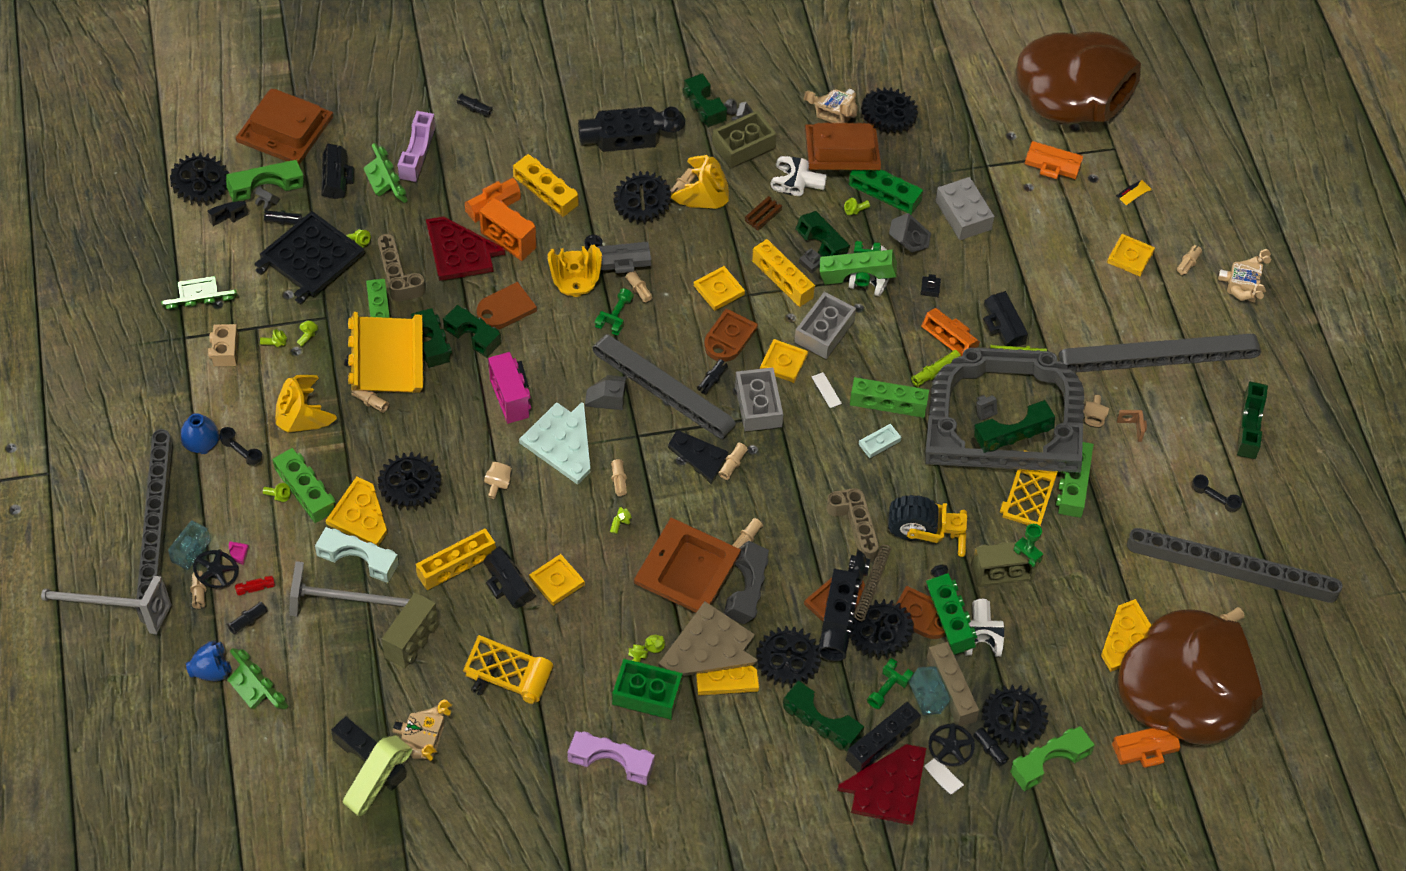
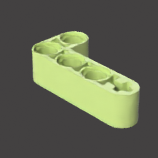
M398 736L381 739L374 747L344 797L343 804L357 816H362L370 808L394 766L405 762L413 749Z

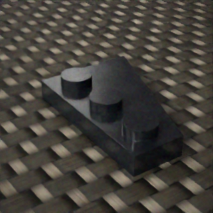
M676 430L668 444V448L684 462L692 465L694 470L698 474L701 473L705 476L711 485L725 463L726 457L729 455V451L679 430Z

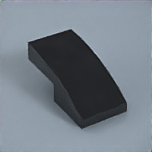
M245 201L230 202L207 210L209 222L212 226L227 219L234 223L249 215Z

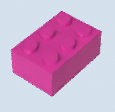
M510 352L489 357V379L507 424L529 418V410H531L529 399H531L528 388H524L523 384L525 382L522 373L517 371L519 368L516 358H512Z

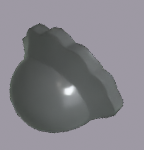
M728 99L723 104L727 108V114L734 115V110L737 109L736 100Z

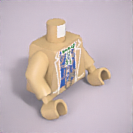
M848 89L846 92L833 90L822 97L815 96L816 94L811 91L805 92L804 100L815 105L817 118L831 123H848L850 118L857 116L856 93L852 89Z
M1264 249L1260 252L1259 256L1241 262H1234L1231 271L1220 269L1218 280L1228 282L1227 292L1240 301L1249 300L1255 302L1256 297L1262 299L1264 297L1263 293L1266 290L1264 285L1260 284L1263 268L1261 262L1265 264L1271 262L1270 251Z

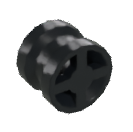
M589 235L584 242L587 251L591 245L599 247L603 244L602 238L598 235Z

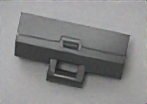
M648 242L598 247L602 253L600 271L615 269V273L634 272V267L651 266Z

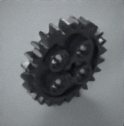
M883 87L882 91L877 88L876 92L871 90L870 94H866V97L863 98L861 114L864 115V120H868V124H874L873 128L880 127V131L886 129L887 133L890 130L896 133V130L903 132V129L908 130L909 126L913 127L918 115V106L915 105V100L910 101L911 96H905L906 92L899 93V89L893 91L892 87L890 90Z
M200 152L199 156L196 157L192 153L191 158L185 155V161L179 159V164L174 163V169H171L170 175L171 187L173 188V193H178V198L183 197L184 202L190 200L191 205L197 202L198 206L201 205V202H204L207 206L208 201L214 204L215 198L221 200V195L226 194V190H228L226 187V174H229V171H226V165H222V160L216 162V156L210 159L209 154L203 157Z
M639 171L638 176L632 173V178L626 176V182L621 180V186H616L617 191L614 192L615 198H613L615 209L618 210L619 216L622 215L624 220L629 218L630 223L636 220L637 224H639L640 220H643V223L646 224L648 219L653 222L654 217L660 219L659 214L665 215L664 209H669V204L672 203V193L670 185H667V180H663L661 175L656 177L655 172L650 176L649 171L645 175H642V172ZM641 185H643L645 210H642Z
M413 452L408 457L403 453L402 458L395 455V461L388 459L389 465L383 464L384 470L379 471L378 488L381 496H385V502L391 501L392 507L398 504V509H401L404 505L406 510H409L410 506L417 510L418 504L424 507L425 501L431 503L430 497L436 498V492H440V485L442 484L441 473L438 466H434L433 460L428 462V456L422 459L421 453L414 457Z
M885 599L882 600L881 604L875 600L874 605H869L865 620L860 621L853 618L850 633L852 645H855L857 651L861 650L863 656L869 652L870 658L877 655L878 660H880L881 655H885L886 659H888L889 653L896 656V650L903 652L902 645L908 647V640L913 639V619L911 614L907 613L906 607L901 609L900 603L894 606L893 600L889 604H886Z
M785 626L784 631L777 627V633L770 630L769 636L764 635L763 641H759V647L756 650V654H758L756 655L758 660L757 668L762 669L761 675L768 674L767 681L773 678L774 685L781 682L782 688H784L786 683L792 688L793 683H797L798 680L807 684L808 677L814 679V673H818V666H821V656L818 654L819 645H815L816 639L810 640V633L803 635L804 629L796 632L795 626L792 631H789L788 626ZM777 645H783L785 647L779 648L777 647ZM801 648V649H803V650H805V651L800 652V651H797L796 649ZM779 662L781 665H774L773 663ZM793 666H799L800 669H795Z
M1012 684L1010 690H1008L1004 685L1002 692L996 689L995 695L990 693L989 698L985 700L981 718L984 720L983 727H989L988 734L994 733L993 740L1001 739L1000 745L1006 741L1009 748L1012 743H1015L1016 748H1019L1020 743L1027 747L1028 741L1034 744L1036 738L1040 740L1041 733H1045V726L1048 724L1047 718L1049 715L1048 712H1045L1047 706L1041 705L1042 698L1036 699V692L1032 695L1029 694L1030 688L1022 691V685H1020L1017 690ZM1016 701H1019V708L1016 717L1017 720L1015 723L1014 731L1012 732L1011 724L1013 720ZM1007 703L1010 707H1006L1003 704ZM1023 708H1028L1031 711H1025ZM1000 721L1006 722L1007 725L1001 724ZM1019 726H1025L1028 729H1022Z

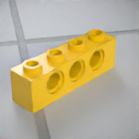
M527 154L513 165V177L562 217L579 205L577 191L566 185L561 178L556 177L549 168H545L540 164L538 159Z
M768 239L753 248L752 262L799 307L814 298L815 285Z
M485 528L416 563L417 576L425 589L429 590L483 562L486 556L496 549L495 541Z

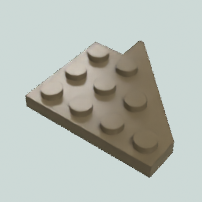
M704 602L661 659L658 666L683 673V676L756 665L758 660L745 652L755 634L707 602Z

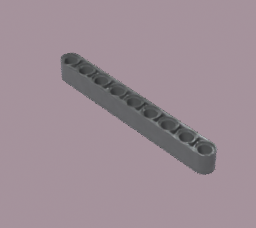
M605 334L592 347L593 352L600 359L716 437L723 439L736 425L730 415L612 336Z

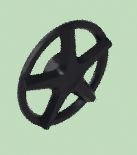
M221 549L209 550L195 558L193 572L202 584L211 588H224L236 580L238 566L236 561L229 554L222 552ZM216 554L213 562L202 559L206 555ZM222 556L227 558L232 565H222ZM197 563L207 567V571L200 577L197 573ZM234 571L233 578L227 583L223 572ZM209 577L217 578L221 585H212L204 580Z
M955 723L939 726L932 732L928 744L931 755L943 765L960 766L968 762L973 756L975 740L969 731ZM950 728L948 738L936 735L939 731ZM956 729L962 731L969 739L958 740L956 738ZM933 740L943 745V749L937 756L932 748ZM971 745L970 754L964 759L960 747ZM947 754H954L959 762L948 763L942 759Z

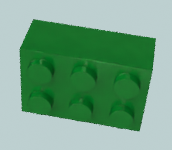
M623 658L612 693V705L672 720L682 687L683 673Z

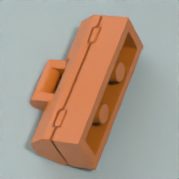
M1032 141L1025 165L1041 169L1040 175L1057 179L1058 175H1063L1076 179L1081 168L1083 156Z
M514 178L501 184L497 181L482 189V193L465 202V211L474 223L480 221L479 211L493 198L504 202L507 206L521 199L520 188Z
M937 308L927 312L921 327L952 351L957 350L963 356V352L966 349L978 348L980 341L969 333L970 329L958 319L951 320Z
M1153 728L1116 736L1112 743L1121 765L1141 761L1143 768L1163 764L1164 758L1162 755L1180 750L1178 737L1171 732ZM1153 755L1156 756V757H1152V758H1148V759L1146 758V757H1148V756H1153Z

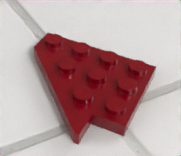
M444 216L426 219L439 281L493 272L491 257L505 255V248Z
M905 744L838 784L837 791L854 794L851 813L913 826L927 748Z

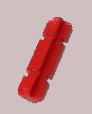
M270 575L264 577L265 579L258 578L246 581V584H243V582L235 585L237 595H243L247 591L251 593L263 590L264 587H274V578Z

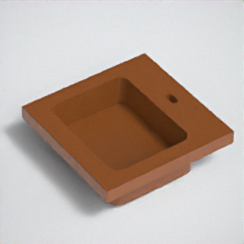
M271 88L235 138L236 142L284 161L297 160L300 165L334 116L333 112L316 104Z
M868 123L805 124L809 170H881L876 128H873L874 125Z
M670 518L634 578V584L693 612H697L704 602L712 605L739 558L741 549L674 518Z

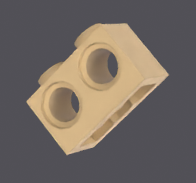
M236 324L213 325V332H210L209 336L212 348L208 349L209 359H212L213 366L237 365L239 335Z

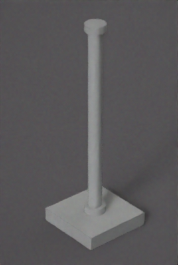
M296 561L290 592L289 616L297 617L300 597L304 596V594L404 607L410 599L308 587L303 584L304 562Z
M161 576L153 577L142 600L50 591V589H43L41 593L43 601L54 599L139 607L148 631L152 634L158 633L172 605Z

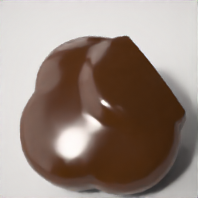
M1095 31L1077 34L1052 33L1033 40L1019 54L1016 67L1018 86L1023 94L1029 98L1035 112L1050 121L1063 124L1108 121L1120 111L1131 97L1140 81L1141 63L1134 57L1132 51L1124 42L1113 35Z
M1183 609L1161 616L1150 626L1145 637L1129 648L1120 665L1118 674L1119 695L1130 714L1148 728L1171 732L1176 737L1189 743L1209 745L1228 740L1239 733L1249 722L1252 715L1263 707V693L1240 623L1225 620L1206 611Z

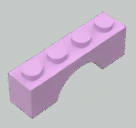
M421 111L416 112L412 123L408 149L406 152L402 151L398 162L400 179L417 182L435 130L434 114Z
M576 731L568 750V762L584 767H589L594 761L603 758L616 760L624 767L627 780L647 785L655 762V755L647 750H637L627 744L620 745L608 738H597L588 732L581 733Z

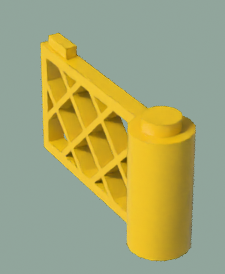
M1018 469L1008 500L1002 503L1000 513L1003 514L1002 517L1026 525L1035 523L1041 526L1058 471ZM1020 474L1029 475L1031 480L1023 484L1019 478ZM1042 479L1050 482L1049 486L1041 489L1038 481ZM1034 483L1038 491L1029 494L1025 487ZM1022 489L1026 497L1017 500L1014 492ZM1041 495L1044 503L1036 506L1032 498ZM1029 500L1033 508L1024 511L1020 503ZM1016 505L1021 512L1017 515L1008 513L1009 508ZM1035 511L1039 516L1038 522L1030 520L1027 514Z
M478 635L463 672H466V676L474 680L481 678L518 693L525 702L533 704L540 701L553 669V663L546 658H535ZM479 643L488 645L490 651L481 654L478 649ZM506 652L509 659L500 662L496 653ZM493 655L496 664L486 666L483 658ZM523 659L529 663L527 667L519 669L515 661ZM480 660L483 668L479 670L470 668L471 662ZM512 663L515 671L506 674L502 665ZM498 667L502 676L495 678L491 676L489 670ZM518 675L520 680L519 687L510 684L508 678Z

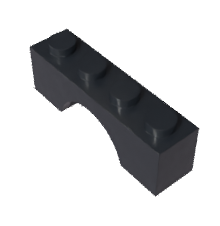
M347 716L331 729L333 741L344 751L354 753L364 762L367 761L377 744L374 739ZM402 763L394 766L384 783L391 791L406 778L405 766Z

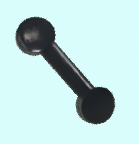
M224 427L220 430L221 443L226 447H232L246 459L248 465H255L262 461V452L260 450L250 449L247 451L235 441L236 432L233 428Z
M1200 474L1194 477L1192 486L1196 492L1205 493L1224 504L1227 511L1234 512L1241 508L1242 499L1238 495L1233 494L1227 498L1208 486L1209 480L1205 475Z

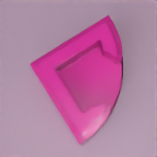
M229 541L231 557L237 563L244 565L249 545Z

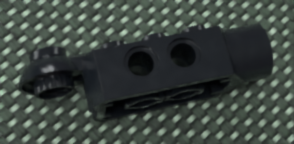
M651 106L598 111L593 119L578 120L580 145L596 144L602 152L653 148L659 142L660 130L672 133L680 131L685 126L686 119L683 113L676 107L671 106L661 112H657Z
M857 549L856 555H851L848 571L835 568L833 570L818 654L830 661H841L846 658L859 587L862 584L863 576H868L871 559L866 558L865 554Z

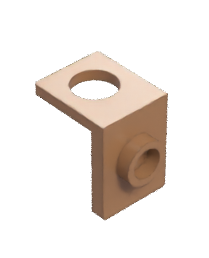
M1120 410L1117 423H1136L1137 440L1142 442L1144 433L1147 430V422L1143 420V411ZM1125 415H1132V416H1133V417L1128 418V419L1123 418V416H1125Z

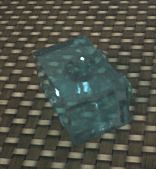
M191 520L168 549L171 562L188 570L194 563L195 558L202 553L211 541L208 528Z
M936 666L918 667L909 683L922 714H941L950 698Z

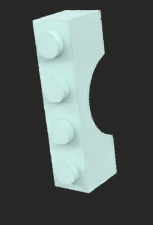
M326 527L315 545L317 556L334 563L345 556L363 558L369 564L370 576L386 583L390 581L399 565L398 556L394 551L382 549L371 542L366 543L356 536H348L337 529Z

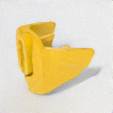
M707 155L688 158L687 162L695 168L692 169V172L697 175L699 181L694 184H685V188L673 193L671 199L687 207L714 209L720 208L729 202L728 183L719 162L714 157Z
M591 245L587 251L585 246H582V251L564 252V249L561 248L559 255L556 254L555 249H551L548 253V263L553 282L561 293L567 296L580 297L594 289V285L599 279L602 253L598 247Z
M296 375L285 381L276 403L275 422L279 428L286 432L313 430L329 426L337 420L335 414L322 411L321 405H307L308 395L314 391L311 386L319 379L317 375Z

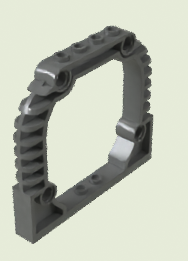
M966 349L963 352V356L957 357L950 364L944 365L934 378L928 419L926 464L1081 472L1084 418V388L1082 382L1074 371L1068 369L1066 364L1057 361V356L1053 352L1020 349ZM985 372L1033 374L1040 381L1055 383L1063 392L1065 401L1064 422L1055 426L1053 440L1043 446V452L995 450L984 453L982 449L965 448V441L957 435V422L949 417L950 397L954 386L963 378H977Z

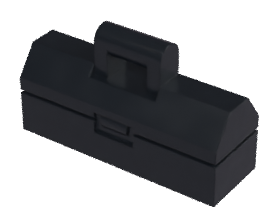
M327 143L322 154L321 196L333 199L343 198L346 194V184L351 185L354 183V167L347 165V151L342 146Z
M1006 291L996 295L993 294L985 299L984 306L989 315L985 316L983 320L990 334L999 333L1005 346L1019 347L1026 345L1028 332Z
M501 546L486 556L483 563L493 576L486 584L496 599L505 595L516 609L524 606L536 597V594L507 551ZM498 581L502 585L501 589H499L496 585Z

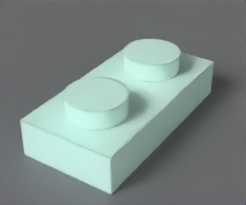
M889 424L859 440V446L871 458L899 443L901 436Z

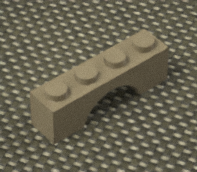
M945 642L929 647L927 661L934 676L937 675L945 687L950 712L956 725L964 726L976 722L979 713L978 706L949 643Z

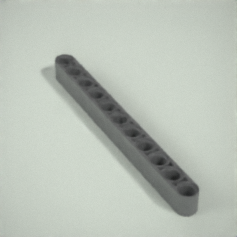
M1240 334L1067 348L1059 352L1060 362L1067 365L1069 370L1078 373L1250 359L1259 356L1261 349L1255 334Z
M164 429L153 433L136 598L141 600L153 577L161 576L173 448L170 434ZM136 607L139 620L146 624L141 609Z
M1142 528L1131 530L1127 541L1128 549L1137 554L1324 602H1335L1342 590L1341 581L1334 577Z

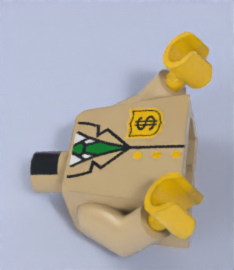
M442 700L434 708L411 713L407 723L395 722L393 733L402 735L401 739L413 749L410 755L413 759L427 758L429 761L433 760L445 727L444 716L442 715L449 716L451 714L448 707H451L452 704L447 700Z

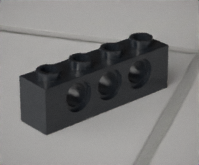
M908 701L905 702L847 750L846 761L857 773L874 764L919 727L921 714Z

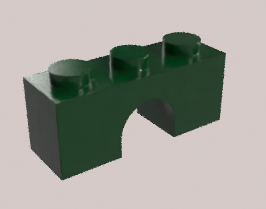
M701 73L685 79L684 88L682 89L683 94L690 100L693 110L698 112L701 122H704L707 128L726 121L727 108L719 97L711 100L706 99L710 97L711 84L705 75Z
M817 211L800 216L795 230L806 241L816 239L822 242L818 251L822 257L847 254L851 245Z
M456 305L443 318L444 330L457 339L465 333L475 334L472 337V349L486 358L501 345V333L499 330L489 326L482 318H477L466 308Z
M432 308L412 313L411 319L414 315H422V338H431V340L422 343L423 356L428 368L449 363V355L452 354L450 344L445 342L446 334L444 329L439 327L441 322L438 314L435 315Z

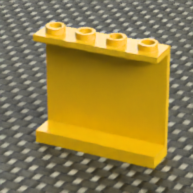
M354 312L352 317L348 319V329H351V336L348 338V347H351V354L348 356V365L351 366L348 384H351V390L420 393L423 388L422 315H414L412 319L359 317L358 312Z

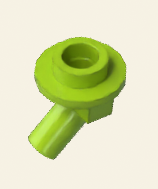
M850 198L844 205L847 215L858 214L859 211L870 207L868 200L857 204L855 198Z
M358 229L355 233L346 235L353 241L355 240L361 247L367 246L371 239V235L367 230Z
M305 321L300 324V330L304 334L297 343L301 347L311 337L315 336V332L318 331V325L313 321Z
M275 329L273 330L272 338L260 337V345L284 346L286 345L287 336L282 330Z
M279 483L275 488H263V494L275 496L274 500L279 502H286L291 495L290 487L286 483Z
M619 507L617 516L614 517L611 533H618L620 523L630 524L632 517L627 508Z
M651 635L646 639L645 647L649 652L659 653L665 647V640L663 636Z
M633 644V648L628 649L629 656L633 657L632 661L640 662L641 658H647L649 652L645 650L643 645Z

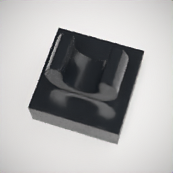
M929 274L928 277L923 276L920 295L939 297L941 278H936V275Z

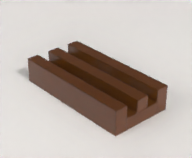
M768 196L745 216V222L759 231L782 210V205H777V201H772L771 197ZM771 208H774L770 213H768V214L766 215V213H767Z

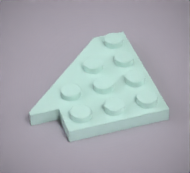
M556 402L519 439V443L578 485L590 473L584 403L581 402L570 412Z

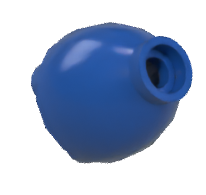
M199 413L190 415L183 423L180 432L182 445L189 451L200 454H207L217 444L220 436L214 421Z
M213 640L206 643L196 651L191 661L186 662V668L191 678L197 677L207 681L227 679L228 673H231L232 670L229 661H225L223 655L225 649L222 642L217 643Z

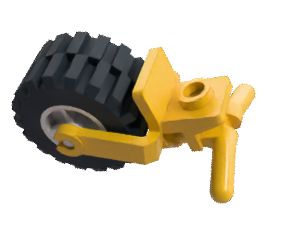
M919 495L902 496L891 502L888 528L894 536L909 541L925 540L938 543L944 538V533L951 534L950 538H958V556L964 557L966 555V510H961L959 514L946 513L947 503H943L942 506L935 504L933 500Z

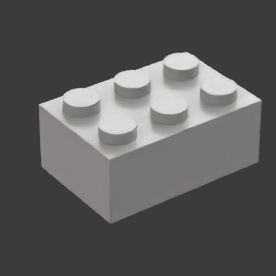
M970 177L938 187L935 201L959 241L992 230L994 215Z
M824 292L796 328L794 343L827 359L854 323L856 308Z
M774 368L736 372L735 387L744 432L782 427L783 411Z

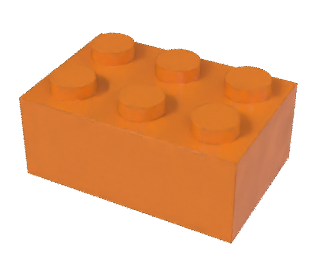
M493 198L479 211L481 234L505 248L510 254L523 261L536 249V226L534 223L523 218L517 211L507 207L504 202Z

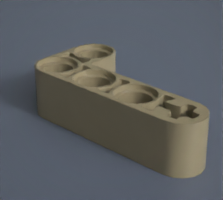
M390 234L381 235L378 238L379 254L391 298L395 301H403L424 295L425 285L423 276L418 273L404 275L393 236Z
M852 488L830 493L826 507L828 514L831 516L848 515L857 549L861 550L866 558L871 559L870 563L873 562L878 552V541L863 492L860 489Z

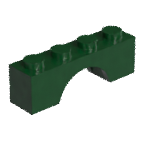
M1249 381L1244 395L1237 456L1256 459L1261 447V422L1267 399L1268 385Z
M1046 400L1029 405L1026 417L1016 424H1002L993 418L975 424L974 437L984 453L995 451L1000 447L1012 445L1017 441L1031 438L1034 435L1049 432L1055 428V415Z
M798 680L784 697L783 707L785 711L790 715L797 716L804 725L811 726L817 730L821 737L828 738L834 742L837 748L840 750L844 749L847 752L863 736L865 726L849 715L838 719H831L821 715L814 706L815 691Z

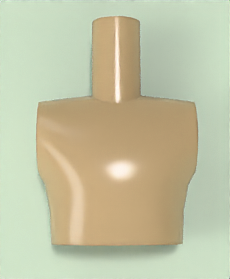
M1094 395L1093 402L1086 401L1084 404L1085 423L1090 426L1101 427L1109 412L1108 407L1101 405L1100 395Z
M492 462L484 479V483L491 485L488 494L489 498L495 499L499 488L508 489L512 470L510 466L499 462Z

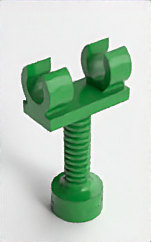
M863 241L855 242L854 253L881 251V243L874 242L872 250L863 249ZM865 272L856 274V285L861 287L869 285V274Z
M622 288L618 293L619 301L611 314L600 311L595 320V327L602 329L605 322L613 325L611 329L613 330L612 334L617 336L620 334L624 327V320L618 318V315L625 303L629 304L634 297L633 293L625 288Z
M1032 523L1026 528L1025 536L1027 539L1022 537L1015 543L1013 551L1018 555L1021 552L1029 558L1028 563L1035 568L1036 563L1042 561L1044 554L1034 546L1035 541L1041 538L1042 528L1038 524Z
M891 658L882 671V674L889 679L877 693L872 692L867 698L869 705L875 709H880L885 703L884 696L892 686L897 683L906 688L912 681L915 672L907 669L902 676L894 671L898 661Z

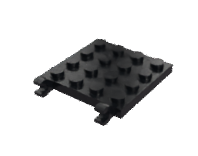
M311 211L260 253L261 259L254 264L257 267L255 271L262 275L266 272L269 265L300 287L294 295L297 297L295 301L301 305L305 302L308 295L312 297L317 295L363 256L365 249Z

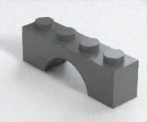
M747 541L739 547L741 554L735 563L745 578L744 591H737L729 596L724 610L726 616L743 625L753 620L757 614L756 605L761 596V584L765 579L763 574L769 561L767 558L769 550L751 541Z

